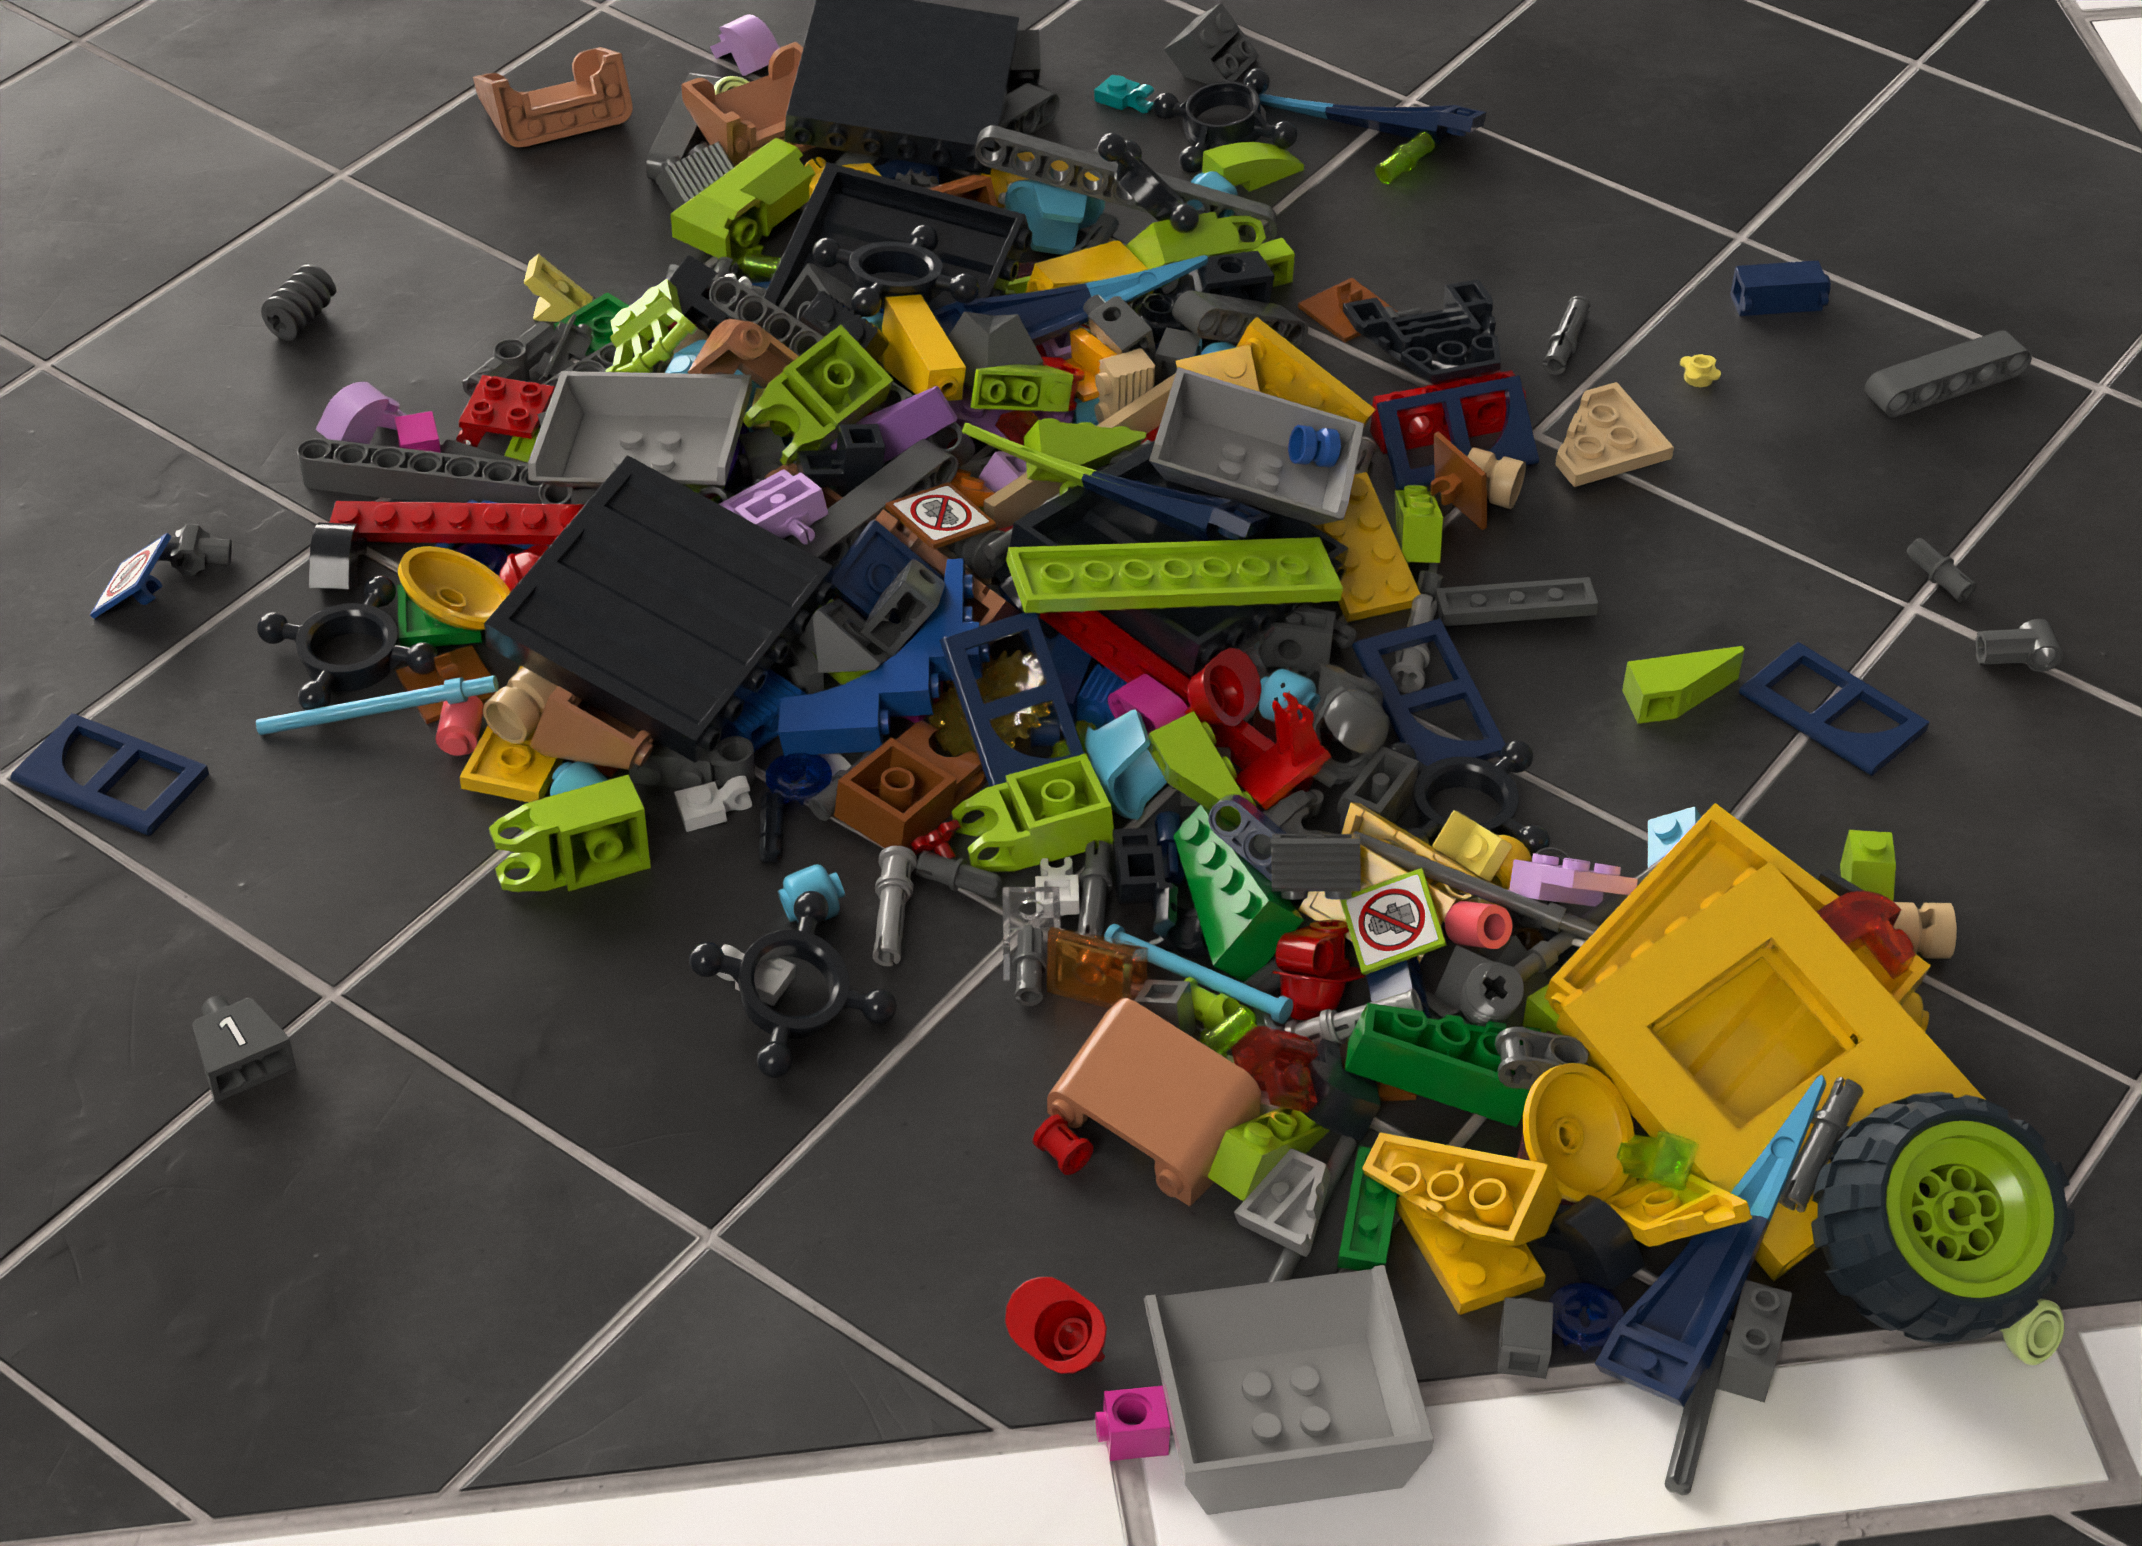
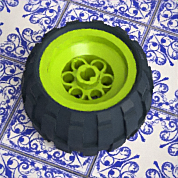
M1945 1092L1913 1094L1875 1108L1870 1115L1853 1123L1831 1149L1833 1154L1829 1157L1832 1163L1824 1165L1818 1174L1812 1201L1818 1203V1218L1811 1222L1815 1248L1822 1247L1830 1267L1824 1272L1840 1295L1850 1296L1857 1303L1855 1310L1859 1314L1886 1330L1904 1331V1336L1916 1341L1940 1344L1964 1340L1969 1341L1984 1338L1998 1330L2010 1328L2039 1305L2037 1300L2043 1297L2042 1294L2048 1293L2056 1285L2068 1260V1257L2063 1253L2065 1243L2072 1239L2074 1234L2075 1210L2067 1208L2064 1187L2070 1185L2061 1162H2052L2043 1148L2046 1140L2029 1123H2026L2024 1120L2010 1119L2007 1109L1979 1097L1965 1095L1954 1098L1953 1094ZM1919 1183L1929 1186L1930 1193L1928 1198L1920 1192ZM1952 1208L1954 1210L1956 1219L1950 1218L1948 1209ZM1913 1214H1917L1921 1218V1231H1917L1915 1228ZM1938 1240H1941L1946 1245L1947 1252L1944 1256H1940L1936 1249Z

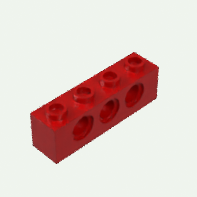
M1512 370L1373 396L1372 407L1376 410L1371 416L1370 433L1382 453L1387 454L1377 408L1378 403L1513 377L1515 374ZM1505 391L1460 400L1468 437L1502 431L1506 417ZM1442 403L1397 412L1406 450L1433 445L1434 434L1437 432L1451 441Z

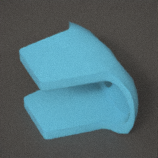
M1031 179L1014 182L1005 194L1006 209L1026 215L1029 229L1032 231V250L1060 255L1070 253L1075 247L1078 230L1096 223L1105 208L1104 200Z
M1135 709L1098 730L1088 726L1085 748L1089 761L1111 804L1112 811L1125 818L1138 820L1143 815L1147 801L1167 782L1147 749L1150 746V739L1142 716Z

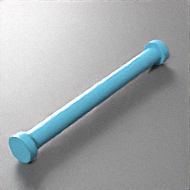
M1117 924L1110 925L1104 934L1103 946L1111 951L1120 949L1182 977H1191L1198 984L1270 1014L1272 1020L1280 1024H1284L1291 1015L1293 1000L1290 998L1271 996L1125 933L1124 928Z

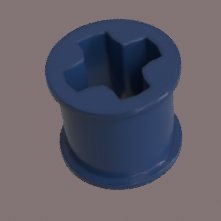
M1032 715L1031 748L1033 746H1050L1060 749V725L1057 718L1034 717Z

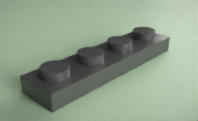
M1590 577L1436 588L1434 601H1437V611L1444 626L1597 615L1599 605Z

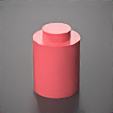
M477 696L468 697L466 702L449 704L447 701L443 702L435 740L438 747L444 752L454 756H463L472 753L476 748L484 706Z
M1460 901L1448 910L1445 918V930L1449 939L1455 944L1498 949L1504 946L1511 936L1512 919L1509 912L1500 905Z

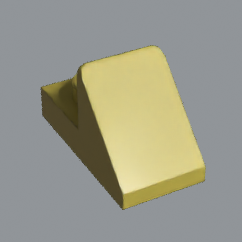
M537 254L529 261L524 284L529 287L532 293L540 296L533 317L535 321L558 322L592 302L593 297L540 254Z
M1455 810L1432 845V848L1452 858L1491 882L1512 847L1504 839Z

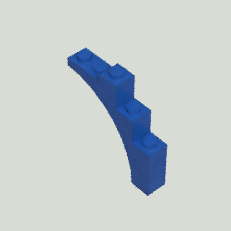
M963 558L947 559L944 577L945 586L938 607L927 618L919 632L896 655L881 664L877 669L844 685L814 694L780 698L778 734L784 756L872 752L883 744V734H890V717L933 715V698L941 697L940 681H953L939 640L945 636L949 637L980 627L979 622H974L973 607L967 606V599L974 598L973 574L965 573ZM989 643L965 650L975 679H983V663L990 662Z

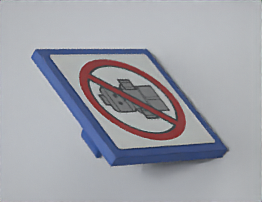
M168 533L164 534L120 563L90 616L95 619L130 595H133L142 605H147L155 600L156 597L152 594L161 589L162 584L156 577L149 574L172 536Z

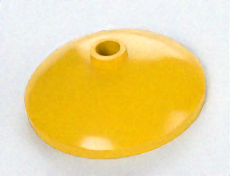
M432 546L413 548L404 554L398 566L400 582L411 600L432 618L453 627L485 630L484 623L511 592L504 581L488 567L469 556L450 549Z
M1568 1063L1555 1066L1539 1076L1528 1093L1523 1112V1136L1530 1161L1549 1165L1559 1192L1565 1200L1577 1203L1587 1195L1595 1196L1602 1201L1611 1197L1625 1183L1631 1171L1635 1154L1634 1127L1624 1098L1609 1078L1597 1069L1585 1064Z

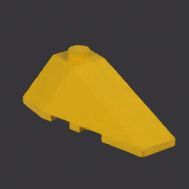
M1381 1132L1362 1167L1364 1175L1470 1237L1515 1247L1544 1237L1562 1200L1548 1164Z

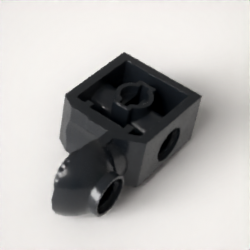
M1258 251L1209 256L1208 263L1205 266L1179 277L1176 293L1167 295L1147 293L1132 300L1129 306L1150 326L1154 342L1160 343L1166 327L1178 330L1188 329L1175 320L1172 315L1174 304L1183 293L1198 291L1270 303L1275 275ZM1202 338V343H1204V342H1212V341H1219V340H1213V339Z

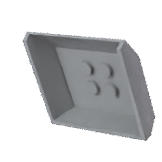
M1178 367L1149 461L1165 480L1224 498L1235 499L1244 504L1313 525H1321L1344 519L1349 503L1364 423ZM1295 426H1311L1315 431L1321 428L1337 430L1340 434L1341 450L1336 464L1331 468L1319 467L1315 462H1310L1307 465L1292 463L1289 458L1288 443Z
M561 371L528 461V481L561 487L599 488L628 455L691 490H702L706 487L722 489L727 481L752 391L751 375Z
M1384 1265L1375 1266L1369 1270L1156 1297V1294L1145 1296L1144 1304L1184 1484L1207 1515L1400 1489L1406 1485L1433 1451L1434 1437Z

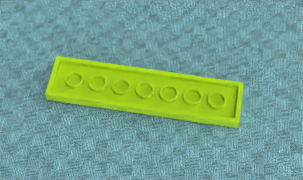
M1320 537L1008 547L1006 557L1007 565L1025 613L1146 608L1164 609L1225 605L1242 606L1303 602L1320 603L1340 601L1343 591L1341 582Z

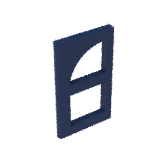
M1520 375L1378 403V413L1396 490H1404V487L1407 485L1429 486L1435 479L1434 465L1410 469L1397 412L1442 403L1451 443L1468 456L1471 451V445L1460 400L1505 391L1506 417L1498 439L1487 451L1494 453L1497 460H1501L1506 456L1526 463V466L1538 464V452Z
M1023 612L949 637L945 636L939 640L989 787L1005 783L1006 775L1084 754L1036 613ZM1028 631L1045 684L983 704L965 650ZM1052 701L1070 755L1057 758H1038L1020 753L1009 747L999 738L992 728L990 721Z
M1441 619L1366 638L1352 644V648L1366 675L1374 680L1382 691V707L1388 715L1399 741L1410 745L1415 750L1417 760L1429 766L1436 761L1451 757H1473L1488 760L1500 756L1505 742ZM1434 641L1454 681L1400 695L1381 655ZM1464 699L1484 739L1463 741L1440 736L1423 727L1415 720L1411 713Z
M1800 642L1791 646L1739 689L1740 695L1870 776L1877 773L1925 733L1929 726L1928 720ZM1801 664L1842 688L1811 714L1770 689ZM1859 700L1901 724L1893 729L1877 733H1854L1830 726L1834 720Z
M71 713L11 773L10 780L151 836L209 775V771L205 764ZM79 735L119 749L84 786L73 781L65 771L67 752ZM140 758L180 773L146 810L105 795Z

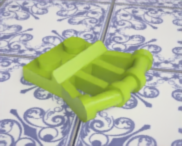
M665 279L657 286L649 288L643 297L628 308L621 309L611 320L613 334L610 338L616 347L613 366L607 368L606 372L651 373L653 366L659 361L663 360L666 362L674 356L673 350L688 333L693 335L698 329L682 314L677 288L668 279ZM673 322H676L677 324L669 332L668 326L671 325ZM654 337L655 342L652 343V349L649 350L648 341Z

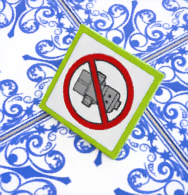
M1422 868L1354 892L1350 899H1340L1363 975L1447 945Z

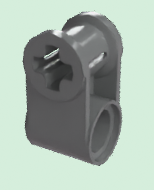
M1510 1027L1501 1031L1495 1040V1048L1501 1055L1498 1077L1501 1083L1510 1088L1530 1090L1539 1076L1550 1068L1568 1063L1586 1064L1589 1054L1587 1048L1576 1038L1567 1035L1548 1034L1524 1027ZM1511 1070H1515V1075L1511 1073Z

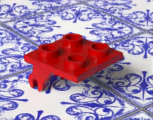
M482 375L458 421L459 427L462 430L459 432L456 441L466 444V440H468L471 446L478 447L480 440L486 432L532 439L540 424L538 414L546 412L555 386Z
M1288 692L1283 693V697L1288 702L1286 708L1283 709L1276 700L1272 703L1275 714L1277 743L1237 775V779H1235L1237 785L1244 791H1247L1264 810L1288 797L1290 790L1304 779L1316 775L1322 769L1323 763L1332 757L1328 750L1321 745L1312 726L1314 721L1313 712L1307 706L1299 704L1297 698ZM1298 709L1303 714V718L1301 720L1297 713Z

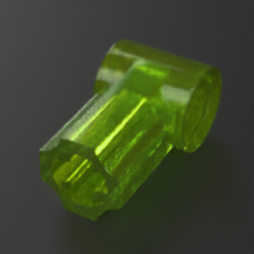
M1658 1131L1657 1137L1634 1135L1628 1142H1621L1617 1159L1622 1164L1623 1173L1634 1178L1648 1179L1670 1188L1685 1190L1699 1144L1690 1139Z

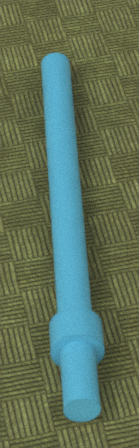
M495 675L466 681L463 677L445 680L444 685L257 719L256 729L259 735H265L447 701L449 704L466 702L468 697L497 692L498 681Z

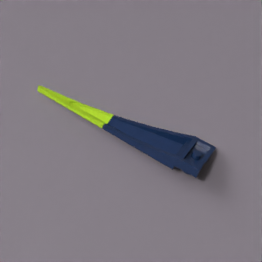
M965 423L962 433L1202 541H1211L1217 532L1234 540H1240L1241 537H1249L1264 531L1271 516L1235 499L1164 488L1086 468L1030 449L969 423Z

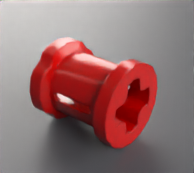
M1059 1114L1047 1118L1033 1136V1144L1041 1151H1047L1058 1162V1168L1064 1175H1071L1081 1170L1093 1153L1094 1146L1086 1138L1080 1139L1068 1128V1121Z

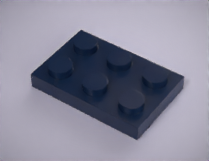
M873 520L868 523L833 571L832 584L835 585L834 592L867 619L883 591L912 559L920 562L941 578L943 582L944 577L878 521ZM892 611L889 621L898 624L900 622L899 616L896 612ZM923 624L914 632V634L904 643V645L901 648H903L919 632Z

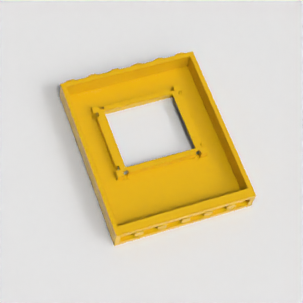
M1771 861L1759 870H1756L1754 867L1745 870L1733 882L1734 887L1725 894H1722L1720 891L1711 894L1699 906L1700 911L1689 919L1686 915L1677 918L1667 927L1664 937L1655 943L1651 939L1643 942L1631 953L1630 961L1620 968L1617 964L1609 966L1596 978V985L1586 992L1582 989H1577L1560 1004L1562 1010L1556 1027L1563 1035L1576 1038L1587 1048L1589 1054L1587 1063L1603 1073L1617 1087L1631 1115L1672 1163L1731 1193L1754 1164L1809 1087L1820 1075H1823L1825 1078L1826 1087L1816 1111L1822 1109L1834 1085L1833 1083L1838 1077H1843L1845 1081L1850 1079L1863 1088L1864 1093L1847 1123L1849 1127L1870 1115L1875 1108L1913 1094L1945 1092L1953 1094L1954 1098L1968 1095L1986 1100ZM1774 947H1777L1779 950L1777 955L1771 950ZM1763 958L1845 1052L1739 1129L1656 1033ZM1854 1035L1858 1038L1857 1044L1851 1039ZM1810 1123L1809 1128L1802 1142L1798 1155L1811 1132V1129L1814 1125L1812 1123ZM1813 1193L1804 1212L1796 1210L1798 1204H1796L1793 1211L1780 1204L1779 1201L1755 1257V1260L1773 1281L1818 1249L1815 1248L1811 1222L1818 1218V1203L1812 1201Z

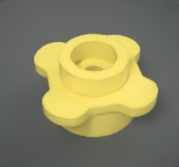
M1710 355L1685 356L1680 361V365L1685 368L1684 379L1691 386L1707 387L1712 384L1713 380H1718L1721 376V371L1715 367L1716 359Z

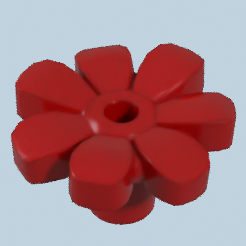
M958 820L942 823L937 829L930 831L925 836L914 839L911 843L912 851L915 855H919L924 850L934 851L939 856L954 859L956 855L948 842L955 836L954 832L961 828Z

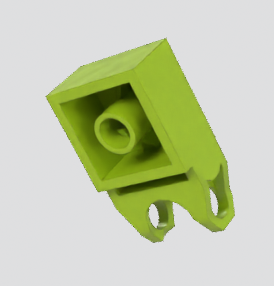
M1215 212L1199 214L1198 226L1190 233L1177 232L1172 227L1170 220L1153 222L1125 246L1148 269L1202 255L1209 257L1253 251L1266 239L1262 222L1251 216H1229L1217 219ZM1241 225H1249L1254 229L1256 233L1254 242H1243L1240 239L1238 230Z
M839 325L787 365L781 374L768 383L760 400L745 413L743 422L748 428L774 420L788 425L794 433V438L782 451L783 456L779 460L784 466H787L796 461L797 451L823 450L838 438L839 424H856L884 402L893 379L842 325Z
M1086 753L1006 775L1005 783L983 789L961 802L951 811L953 820L957 819L961 826L956 833L980 836L967 848L970 865L988 872L1017 871L1040 865L1042 858H1048V862L1083 853L1087 844L1095 841V849L1099 847V841L1107 842L1110 845L1113 844L1112 832L1114 825L1111 804ZM972 810H979L985 814V816L973 823L967 824L962 822L963 816ZM999 847L998 853L989 860L977 858L983 849Z
M629 774L526 803L499 818L489 827V832L496 849L515 852L510 854L495 868L502 890L514 892L548 891L566 885L568 891H572L651 868L645 809ZM511 827L519 828L524 832L514 839H505L500 836L503 830ZM514 868L530 869L529 874L522 879L513 880L506 877V874Z

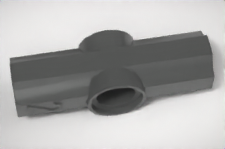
M540 321L519 338L504 339L496 343L493 348L494 357L462 381L464 392L471 398L482 375L528 382L530 380L529 370L539 363L545 352L550 354L556 344L550 341L554 333L551 325Z

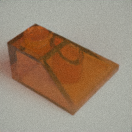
M1050 927L1047 942V992L1108 1009L1122 998H1129L1134 1001L1147 977L1148 948L1105 936Z

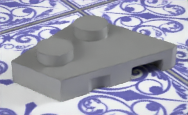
M1291 1148L1234 1211L1239 1225L1306 1257L1312 1248L1331 1178L1327 1165Z

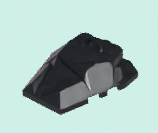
M1479 279L1445 285L1443 310L1392 319L1377 297L1343 303V312L1357 332L1434 385L1458 379L1472 378L1478 374L1482 376L1489 375L1501 369L1498 336H1495L1496 321L1495 317L1492 316L1493 299Z

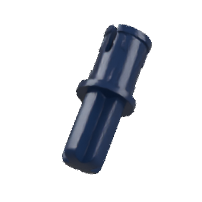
M1165 811L1156 816L1157 846H1161L1165 882L1181 884L1184 880V869L1173 836L1181 827L1182 818L1179 814L1172 811Z

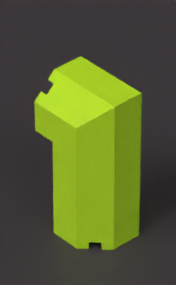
M774 138L670 214L672 237L718 259L721 257L733 259L731 265L737 263L739 268L743 269L760 256L763 246L758 243L762 235L768 237L774 226L809 201V185L813 176H815V172L810 164L804 167L799 158L803 154L798 147Z

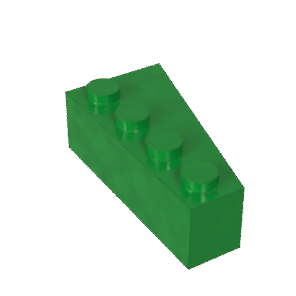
M1200 804L1190 817L1183 822L1173 837L1212 964L1216 968L1244 982L1265 966L1273 957L1282 935L1295 931L1304 919L1289 899L1281 898V891H1272V882L1212 831L1208 822L1210 809ZM1221 816L1225 824L1233 827L1236 826L1234 823Z
M1367 1003L1348 1041L1345 1071L1513 1127H1517L1523 1116L1525 1102L1530 1091L1523 1088H1510L1499 1080L1498 1066L1501 1063V1055L1495 1048L1496 1036L1506 1029L1505 1023L1488 1021L1485 1027L1464 1024L1463 1017L1446 1014L1444 1018L1437 1020L1427 1018L1424 1012L1419 1010ZM1528 1026L1525 1027L1533 1031L1541 1032V1028H1534ZM1511 1070L1513 1075H1515V1070Z

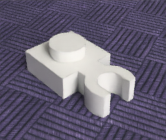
M1065 857L1062 867L1053 868L1049 866L1048 858H1042L1040 862L1041 876H1035L1036 916L1061 917L1079 914L1078 875H1073L1072 859Z

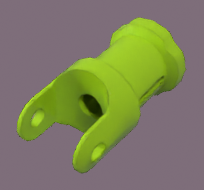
M1191 977L1184 980L1190 981L1195 1019L1203 1022L1205 1029L1227 1039L1237 1040L1242 1033L1240 1026L1250 1028L1255 1024L1256 1017L1254 1012L1240 1004L1237 1000L1223 993L1215 995L1198 986V982ZM1244 1014L1249 1016V1020L1244 1018ZM1228 1027H1231L1234 1033H1230Z

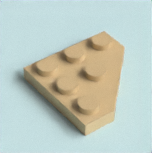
M1615 382L1584 392L1577 413L1574 414L1567 430L1564 443L1561 444L1557 452L1555 465L1573 487H1577L1670 460L1673 456L1674 447L1624 389Z

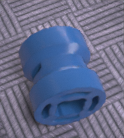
M1297 425L1292 430L1288 443V453L1291 462L1301 465L1315 462L1319 467L1331 468L1336 464L1341 450L1340 434L1337 430L1331 428H1321L1315 431L1311 426Z

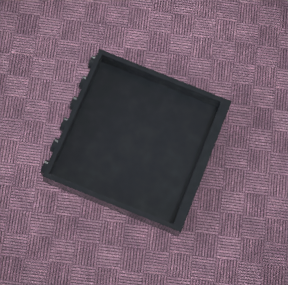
M816 0L786 112L784 141L991 175L992 168L981 164L977 160L975 148L978 135L982 129L991 125L1000 127L1016 48L1019 17L915 0ZM987 141L983 146L986 150L995 152L997 142Z

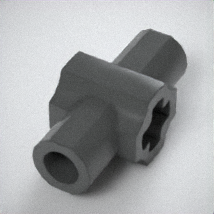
M185 524L182 529L176 530L175 536L171 537L158 561H170L171 567L179 570L182 575L195 576L198 571L205 569L206 564L230 565L232 540L210 538V533L204 531L200 525ZM151 534L148 545L163 535Z

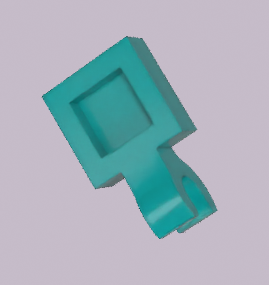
M1112 74L1094 89V101L1119 110L1130 106L1141 113H1148L1153 108V102H1149L1145 98L1154 93V88L1148 84L1140 86V83Z

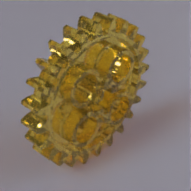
M1017 650L1011 657L1008 656L1006 651H1003L997 660H993L990 655V662L983 664V678L975 679L983 704L1045 684L1038 660L1034 654L1030 652L1023 656L1020 650ZM947 681L946 685L949 690L941 692V697L938 698L940 702L933 704L934 714L928 717L932 726L939 729L935 737L943 750H949L953 756L959 753L964 754L970 750L977 753L954 682ZM1052 701L991 720V726L999 738L1012 748L1015 745L1014 739L1020 736L1025 739L1029 737L1026 731L1029 727L1039 728L1041 726L1038 717L1050 715L1047 706L1051 705Z

